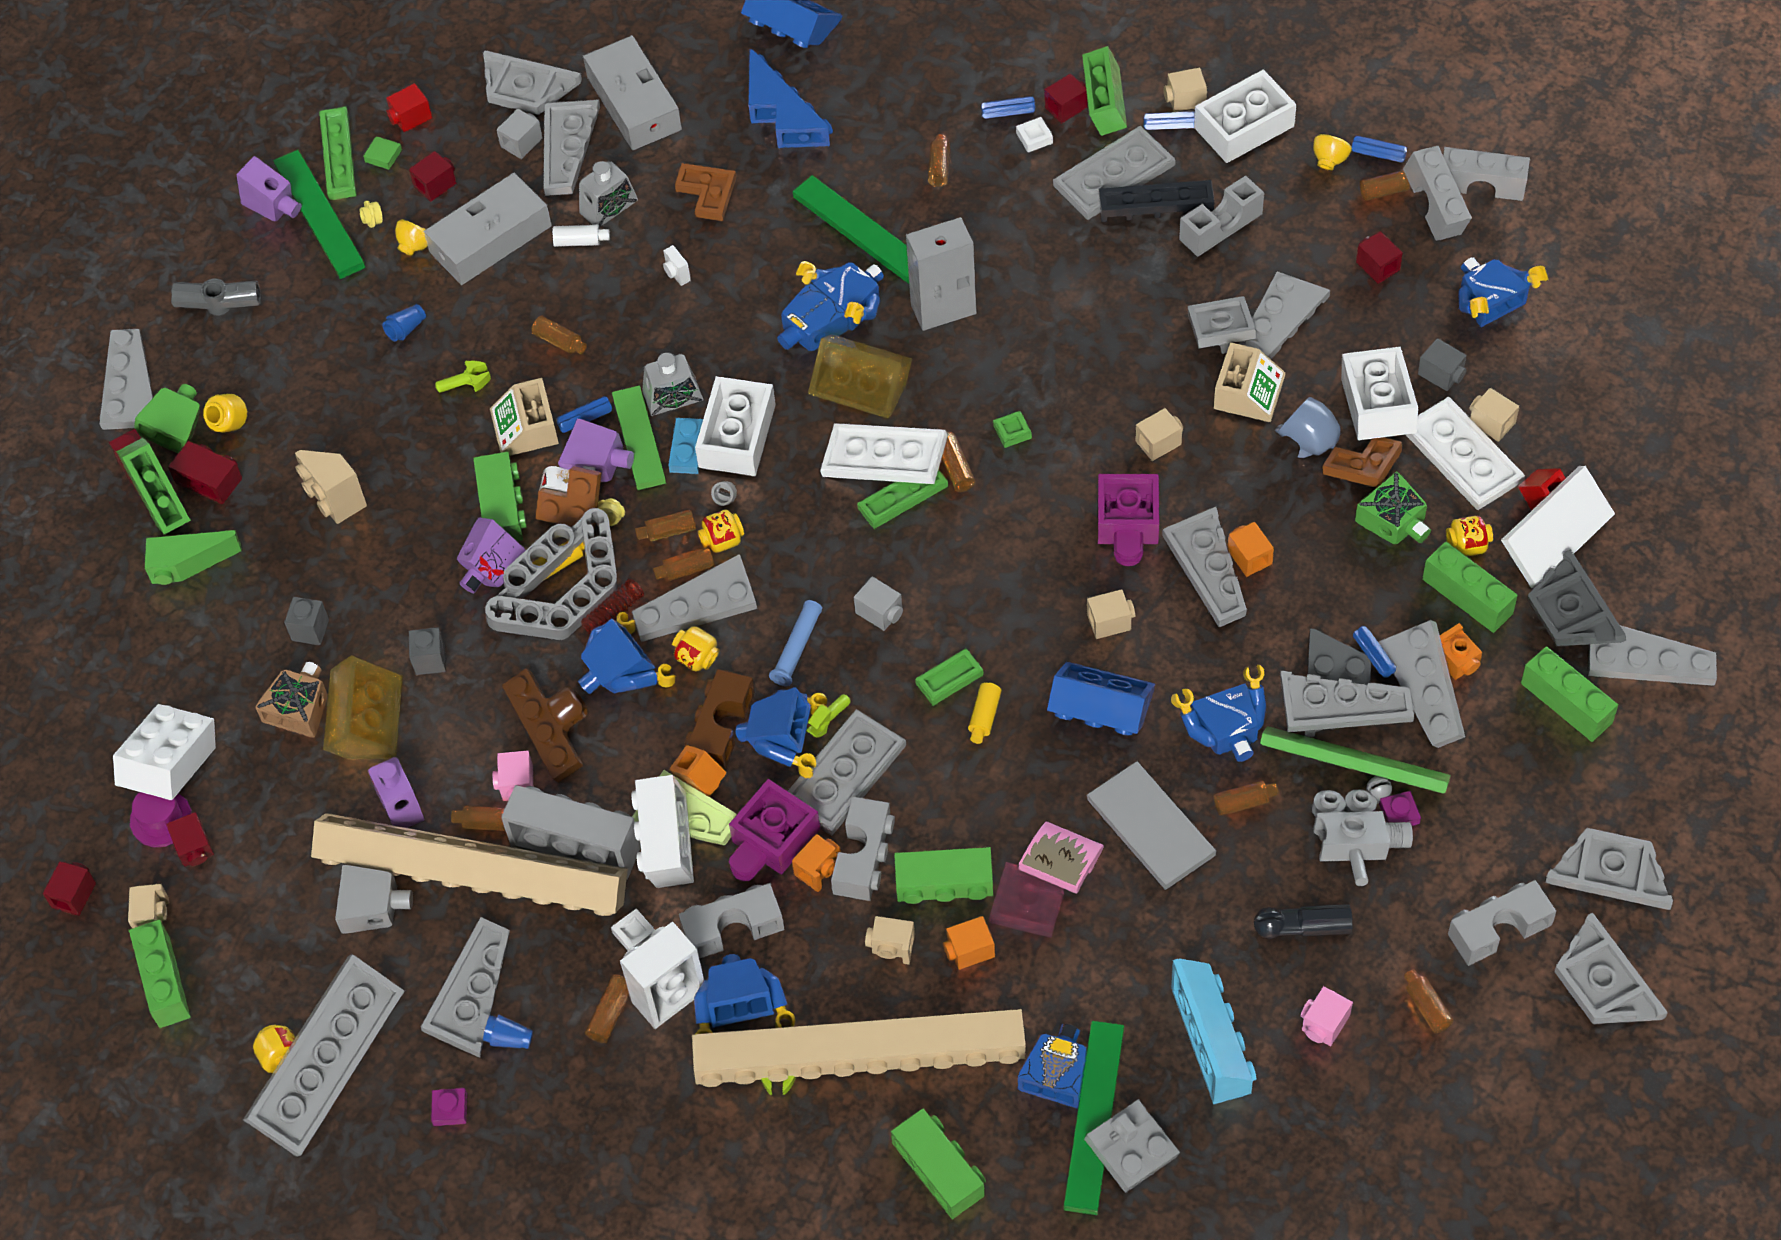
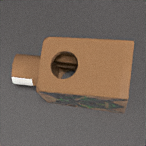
M306 662L300 674L289 670L281 671L255 707L261 721L315 738L327 700L324 684L318 679L322 669L312 662Z

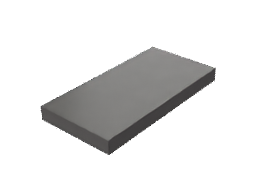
M1138 126L1053 179V186L1089 220L1100 213L1099 188L1144 185L1175 166V158L1142 126Z
M856 709L815 758L816 767L808 766L813 770V777L804 778L800 776L788 792L818 811L820 829L832 836L847 818L852 797L864 798L906 747V740Z
M1138 761L1087 794V800L1165 890L1216 856V850Z

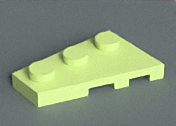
M665 770L660 774V776L672 775ZM675 777L686 791L690 838L726 845L731 838L729 823L737 814ZM638 810L632 816L635 822L639 821Z

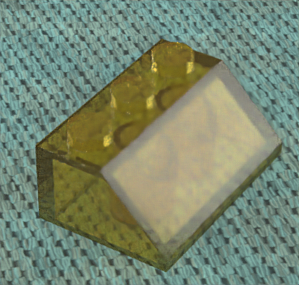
M836 335L823 337L820 340L808 394L889 419L906 386L912 358Z
M354 656L348 657L330 670L323 750L349 760L395 757L402 675Z

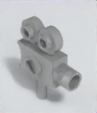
M1360 789L1352 790L1344 799L1342 795L1335 791H1321L1315 795L1312 812L1316 817L1313 832L1322 841L1319 860L1350 861L1357 886H1364L1368 883L1364 860H1386L1389 848H1410L1412 846L1413 831L1411 823H1385L1383 811H1375L1377 801L1370 792Z

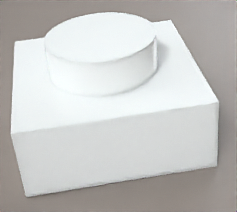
M1042 117L1016 126V134L1027 152L1053 143V135Z
M672 245L663 250L665 256L663 267L670 278L674 277L681 286L691 281L688 263L677 249Z
M637 909L611 927L612 933L627 950L642 945L655 931Z

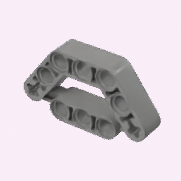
M592 508L587 510L583 517L572 527L566 524L552 526L511 563L503 575L505 589L497 596L491 598L486 604V621L489 627L500 632L563 640L574 633L615 594L617 588V573L607 514L599 508ZM594 522L599 527V536L594 537L592 526ZM558 537H564L569 542L566 545L558 546L553 541ZM583 542L588 574L555 604L521 599L527 596L571 556L574 549ZM599 549L605 551L607 555L603 558H595L592 552ZM536 557H543L547 560L541 566L534 565L531 561ZM514 577H522L525 580L520 586H514L509 581ZM599 578H607L611 581V584L601 587L595 582ZM582 597L586 598L589 604L585 607H578L574 604V601ZM498 610H503L504 613L501 614V617H495ZM513 611H516V621L512 620ZM527 613H532L538 618L532 623H527L522 620V617ZM556 618H564L568 623L563 627H556L552 624V621Z

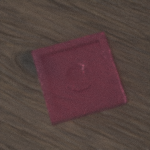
M1006 862L989 917V923L1052 938L1066 889L1019 870V865Z

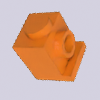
M1460 623L1440 635L1449 674L1455 680L1464 674L1467 676L1471 675L1479 668L1482 651L1463 632V627Z
M816 834L793 858L794 875L819 892L822 889L821 880L833 874L838 852H841L840 847L833 840H825Z

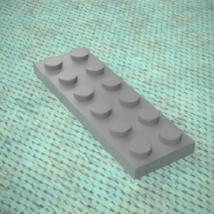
M353 954L349 955L243 1120L295 1156H301L404 990Z

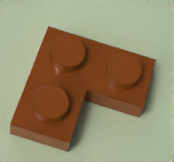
M682 163L676 179L675 189L676 192L699 195L695 208L696 217L723 221L736 181V172Z
M1384 437L1373 438L1363 453L1334 447L1323 464V474L1378 488L1402 452V442Z
M573 466L569 470L567 493L546 488L540 489L538 491L536 519L556 524H566L570 527L574 526L587 510L598 508L602 472ZM595 522L592 523L593 529H595Z

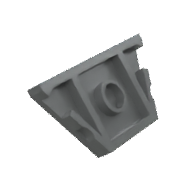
M1571 549L1563 554L1564 560L1555 570L1551 568L1544 576L1542 583L1536 585L1528 594L1529 603L1556 646L1622 643L1626 641L1623 629Z
M1310 629L1308 674L1318 675L1320 679L1339 681L1340 678L1352 680V683L1368 685L1371 677V661L1366 654L1316 629ZM1320 730L1305 731V736L1314 737L1315 732Z

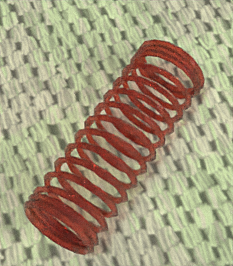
M633 579L626 580L625 584H622L621 587L617 588V591H614L613 594L606 598V601H602L598 608H594L590 615L581 620L584 629L590 634L594 628L599 627L595 620L600 626L604 624L600 618L607 623L608 620L604 615L609 620L612 618L616 621L617 614L624 612V610L628 611V607H632V604H636V600L639 601L640 598L644 597V592L640 585Z

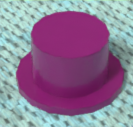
M139 792L132 802L130 828L134 837L142 844L151 847H165L173 844L166 824L191 814L192 810L188 801L179 793L173 800H168Z

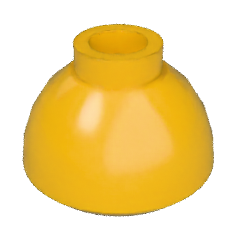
M1320 134L1314 138L1313 149L1315 156L1319 160L1317 165L1323 169L1333 170L1335 165L1342 163L1351 153L1352 148L1350 144L1343 139L1325 134Z
M399 220L395 230L399 243L397 249L413 256L414 252L426 248L425 229L409 221Z

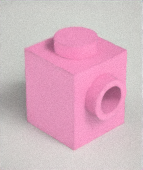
M529 751L497 753L498 771H493L494 790L500 791L503 801L509 800L515 785L525 788L527 786L534 787L533 764Z
M1323 986L1314 1001L1309 999L1300 1016L1304 1018L1302 1031L1314 1042L1325 1043L1331 1046L1349 1019L1353 1002Z

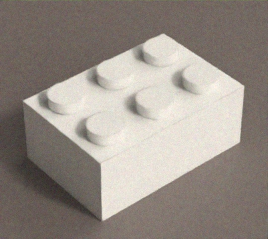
M1263 69L1196 105L1194 128L1218 155L1228 163L1294 127L1296 103Z
M1401 347L1342 354L1341 380L1357 439L1365 440L1417 433L1418 405Z
M716 376L695 446L699 468L756 476L776 405L772 384Z
M158 704L113 755L115 785L173 800L216 748L214 718Z
M673 775L635 780L636 791H632L631 796L633 808L638 810L639 821L634 822V831L637 841L640 840L641 852H637L639 871H643L646 879H649L656 888L694 883L686 791Z
M671 922L666 927L656 929L646 942L639 947L635 946L629 949L623 959L620 960L631 1002L654 1029L692 1002L704 981L696 947L674 922Z

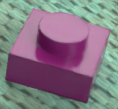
M1411 791L1380 798L1379 806L1381 811H1383L1386 823L1410 822L1411 826L1420 824L1421 817Z
M465 1088L432 1090L431 1122L433 1126L466 1124L467 1092Z

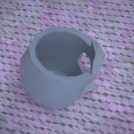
M1311 397L1304 401L1284 425L1280 424L1274 430L1281 437L1289 436L1300 445L1298 458L1320 455L1330 448L1333 449L1340 437V425L1332 412L1323 403Z

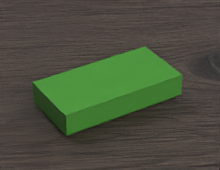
M965 648L917 677L915 681L918 688L934 706L983 676L984 670Z

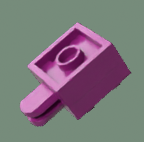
M1098 474V544H1114V557L1119 564L1124 566L1136 565L1142 559L1143 544H1158L1159 474Z
M767 779L729 823L732 842L738 845V848L729 857L732 874L741 881H750L766 864L782 875L792 863L793 858L819 832L818 811Z

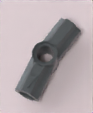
M212 278L204 283L176 282L173 283L171 289L173 307L207 309L210 314L218 316L227 313L231 308L258 306L261 304L258 280L224 283L220 279Z

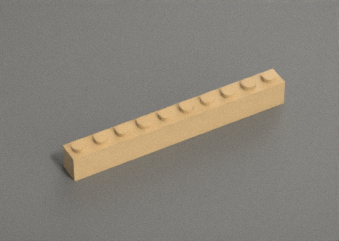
M328 813L314 821L311 857L322 859L324 864L338 865L345 863L351 866L387 871L392 873L393 876L404 874L420 882L436 880L441 881V884L446 887L468 886L478 893L495 891L511 899L527 897L532 898V901L537 904H550L554 902L563 904V907L569 910L586 908L594 910L595 914L601 916L615 914L624 905L628 871L626 868Z
M1022 1009L692 1035L696 1085L702 1084L706 1087L719 1086L723 1082L750 1084L755 1080H762L761 1078L780 1082L786 1080L788 1076L794 1075L795 1077L801 1076L804 1079H815L826 1074L845 1077L852 1075L854 1072L868 1071L871 1074H881L890 1069H901L909 1072L918 1070L920 1067L934 1066L937 1069H946L955 1064L981 1066L986 1062L993 1061L1011 1064L1019 1061V1059H1025L1026 1047Z

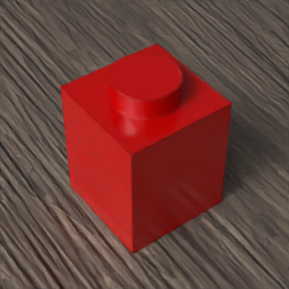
M415 83L386 98L389 109L386 110L388 118L393 125L398 124L403 132L432 119L428 100Z
M1560 468L1537 469L1518 488L1532 511L1566 478Z

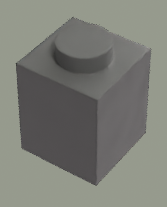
M1437 338L1420 357L1418 375L1448 391L1454 383L1459 384L1464 378L1467 371L1465 368L1467 355Z
M293 597L284 623L292 641L321 645L329 618L322 601Z
M439 627L409 631V657L416 675L446 672L445 644Z

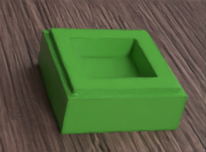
M376 136L364 154V160L366 163L390 170L402 151L401 144Z
M1021 411L993 420V426L1004 448L1032 438V432Z

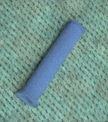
M812 600L804 602L803 609L775 669L769 673V678L774 683L786 687L792 684L791 676L818 616L822 612V606Z

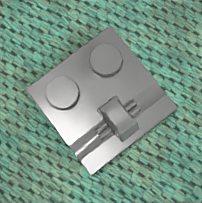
M1244 296L1187 306L1189 320L1198 348L1219 345L1223 354L1227 353L1230 342L1256 339L1255 326Z
M1139 1099L1088 1133L1084 1139L1125 1193L1171 1162L1180 1153Z

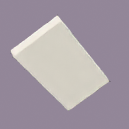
M1449 396L1418 415L1417 433L1405 434L1477 511L1525 480V475Z
M834 423L820 472L823 477L934 484L948 435L946 430Z
M1578 466L1501 541L1530 587L1534 588L1542 583L1544 576L1551 568L1555 570L1564 560L1563 554L1571 549L1574 554L1615 513L1586 466Z

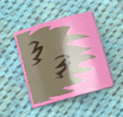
M1046 821L1019 862V870L1077 894L1087 874L1091 873L1104 845Z

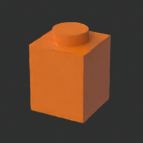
M1255 522L1235 528L1228 537V552L1246 577L1272 565L1274 547Z
M689 745L685 746L669 769L678 779L708 797L718 788L721 780L727 773L706 751Z
M983 916L946 929L947 941L943 942V946L949 961L954 959L959 970L995 957L994 941Z

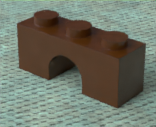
M717 669L714 679H709L707 682L704 704L699 705L697 708L694 730L689 731L685 739V746L689 745L706 751L724 770H726L733 752L735 741L733 730L721 727L718 723L728 716L746 718L755 694L752 677Z

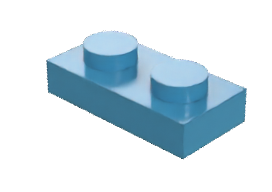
M676 418L668 465L670 473L699 474L695 446L703 419Z

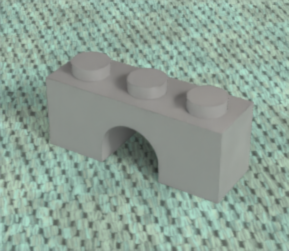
M1439 146L1413 152L1403 170L1413 192L1424 190L1427 194L1429 210L1425 218L1435 240L1439 241L1461 235L1472 217Z
M1451 147L1444 148L1443 157L1460 193L1466 194L1467 187L1473 182L1485 181L1495 187L1496 198L1523 201L1528 177L1529 157Z
M1247 176L1242 177L1224 189L1221 203L1212 212L1201 204L1180 218L1179 240L1197 257L1262 215L1264 192Z
M852 797L845 823L847 839L860 841L865 844V847L860 852L854 854L838 852L831 878L833 895L870 901L873 890L879 889L881 871H878L880 862L886 861L888 843H885L887 834H892L895 823V816L890 814L889 803Z
M1536 880L1526 885L1519 883L1513 886L1507 894L1499 898L1492 896L1483 901L1480 907L1474 910H1462L1457 913L1451 920L1448 936L1469 966L1497 952L1500 937L1493 928L1495 925L1500 923L1511 924L1519 930L1525 939L1552 926L1556 910Z
M770 883L763 886H752L745 892L734 896L725 895L719 897L715 902L704 906L695 905L689 907L685 912L679 914L683 933L696 947L699 959L724 950L720 934L731 923L745 924L751 930L754 940L785 930L782 914Z

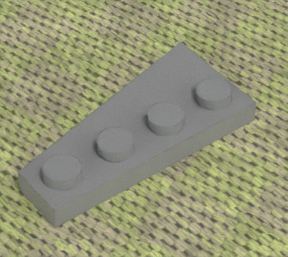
M599 100L545 103V196L573 194L600 110Z
M139 329L111 330L99 423L102 430L134 428L136 416L153 398L143 339Z
M1214 507L1164 528L1162 536L1218 627L1245 617L1247 609L1238 579L1233 570V562L1225 543L1223 528L1220 526L1217 508Z
M739 554L633 610L632 614L640 641L643 642L693 626H699L757 609V605Z
M1429 620L1379 641L1378 643L1396 666L1394 675L1400 686L1410 688L1413 710L1432 746L1439 748L1464 738L1465 733L1437 623Z
M1288 671L1280 672L1288 732L1413 722L1414 720L1410 688L1370 682L1368 685L1352 683V680L1339 678V681L1320 679L1318 675L1307 674V677L1291 675L1292 672Z

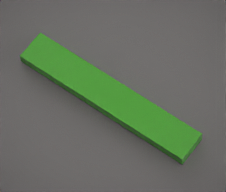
M1268 726L1262 733L1260 744L1443 794L1446 793L1451 775Z

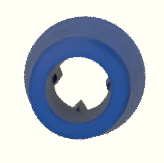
M418 304L386 317V321L382 324L384 332L392 341L404 340L426 318V314Z
M490 1015L485 1027L483 1041L489 1042L490 1046L529 1049L534 1030L527 1029V1027L501 1015L497 1017Z

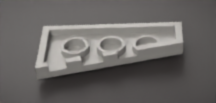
M1277 271L1252 318L1256 330V339L1240 341L1239 345L1257 348L1268 358L1272 359L1281 349V345L1288 338H1292L1298 331V327L1315 313V309L1321 302L1324 303L1330 297V290Z
M1621 626L1626 635V641L1622 643L1588 644V676L1712 686L1715 685L1717 680L1716 652Z
M480 917L421 1026L422 1032L480 1058L484 1043L483 1035L491 1014L510 930Z

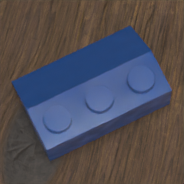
M745 0L741 11L742 14L750 17L749 22L764 27L765 24L772 28L771 32L781 37L788 35L794 38V44L804 48H808L809 45H820L842 18V15L811 0Z
M1066 661L1054 675L1047 711L1054 712L1055 716L1060 719L1072 720L1077 718L1085 720L1084 723L1088 726L1099 728L1105 725L1115 728V732L1119 734H1137L1143 726L1155 689V683Z

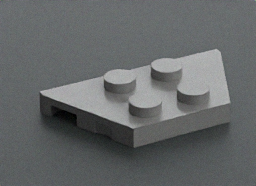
M486 50L483 53L488 103L539 115L545 110V103H555L582 81L581 73Z
M1590 828L1585 829L1578 837L1574 846L1570 847L1554 869L1547 873L1545 881L1547 884L1667 910L1671 909L1673 903L1672 896L1668 895L1663 882L1665 877L1661 866L1656 862V853L1651 841Z
M1593 912L1589 914L1554 971L1593 1024L1653 1021L1666 1018L1668 1013Z

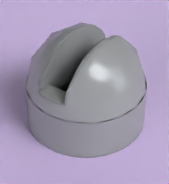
M722 481L713 486L711 496L716 504L725 506L735 500L737 489L733 483ZM723 488L725 490L730 491V494L720 492V489Z
M1375 776L1367 783L1366 791L1370 792L1376 798L1377 804H1379L1380 798L1391 796L1392 786L1387 778Z

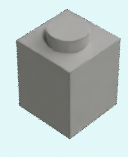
M517 109L496 129L500 147L520 159L542 139L539 120L533 114H527L520 109Z
M873 576L854 596L855 613L883 631L891 623H896L903 613L901 594Z

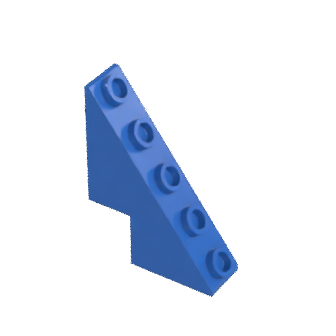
M750 49L749 113L751 123L776 122L778 148L830 146L829 135L833 133L830 123L826 119L822 120L816 114L814 107L809 102L805 103L800 98L798 91L793 86L790 87L783 80L782 75L767 64L766 59L761 54H757L753 49Z

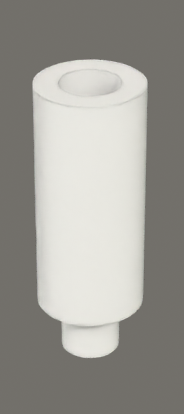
M599 225L553 226V244L555 247L600 245V241L610 240V230L599 229Z

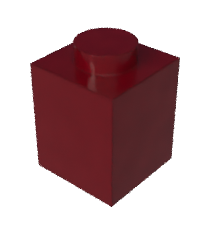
M1071 73L1044 89L1045 108L1061 124L1088 108L1086 85L1084 82L1078 81Z
M435 151L409 169L414 188L430 202L457 184L453 163L447 157L442 158Z
M1379 231L1371 237L1364 238L1359 243L1356 263L1379 284L1400 271L1403 252Z
M196 812L166 824L178 857L184 867L202 864L208 857L214 855Z
M59 861L43 895L51 908L80 916L96 882L85 865L78 862L68 864Z

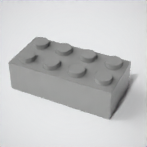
M515 785L501 816L511 847L628 869L627 879L636 861L637 852L641 849L640 841H637L635 836L634 818L623 811H607L590 802L585 804L575 802L562 794L554 796L543 793L540 789L533 786L525 788Z

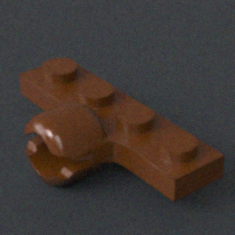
M527 668L502 685L552 778L559 783L581 768L583 764L567 735L568 730L588 714L587 707L581 696L576 691H573L570 686H566L552 697L546 698L533 673Z

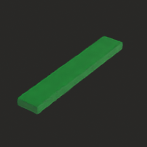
M299 150L273 160L278 173L291 184L293 199L302 205L300 211L338 277L342 279L366 268L364 261Z
M813 175L793 190V198L909 284L907 245Z
M1098 1021L1091 1022L1064 1211L1098 1215L1104 1164L1084 1139L1088 1133L1112 1118L1124 1025Z

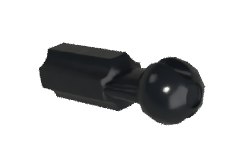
M1350 904L1301 906L1295 909L1266 907L1262 908L1254 917V929L1260 936L1267 939L1283 935L1319 936L1352 934V909Z

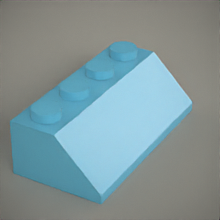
M1185 959L1173 960L1171 989L1213 1105L1251 1094L1253 1081L1256 1080V1073L1252 1062H1246L1242 1051H1245V1044L1241 1033H1235L1231 1022H1234V1014L1230 1003L1224 1004L1221 993L1224 992L1219 974L1214 975L1208 963Z

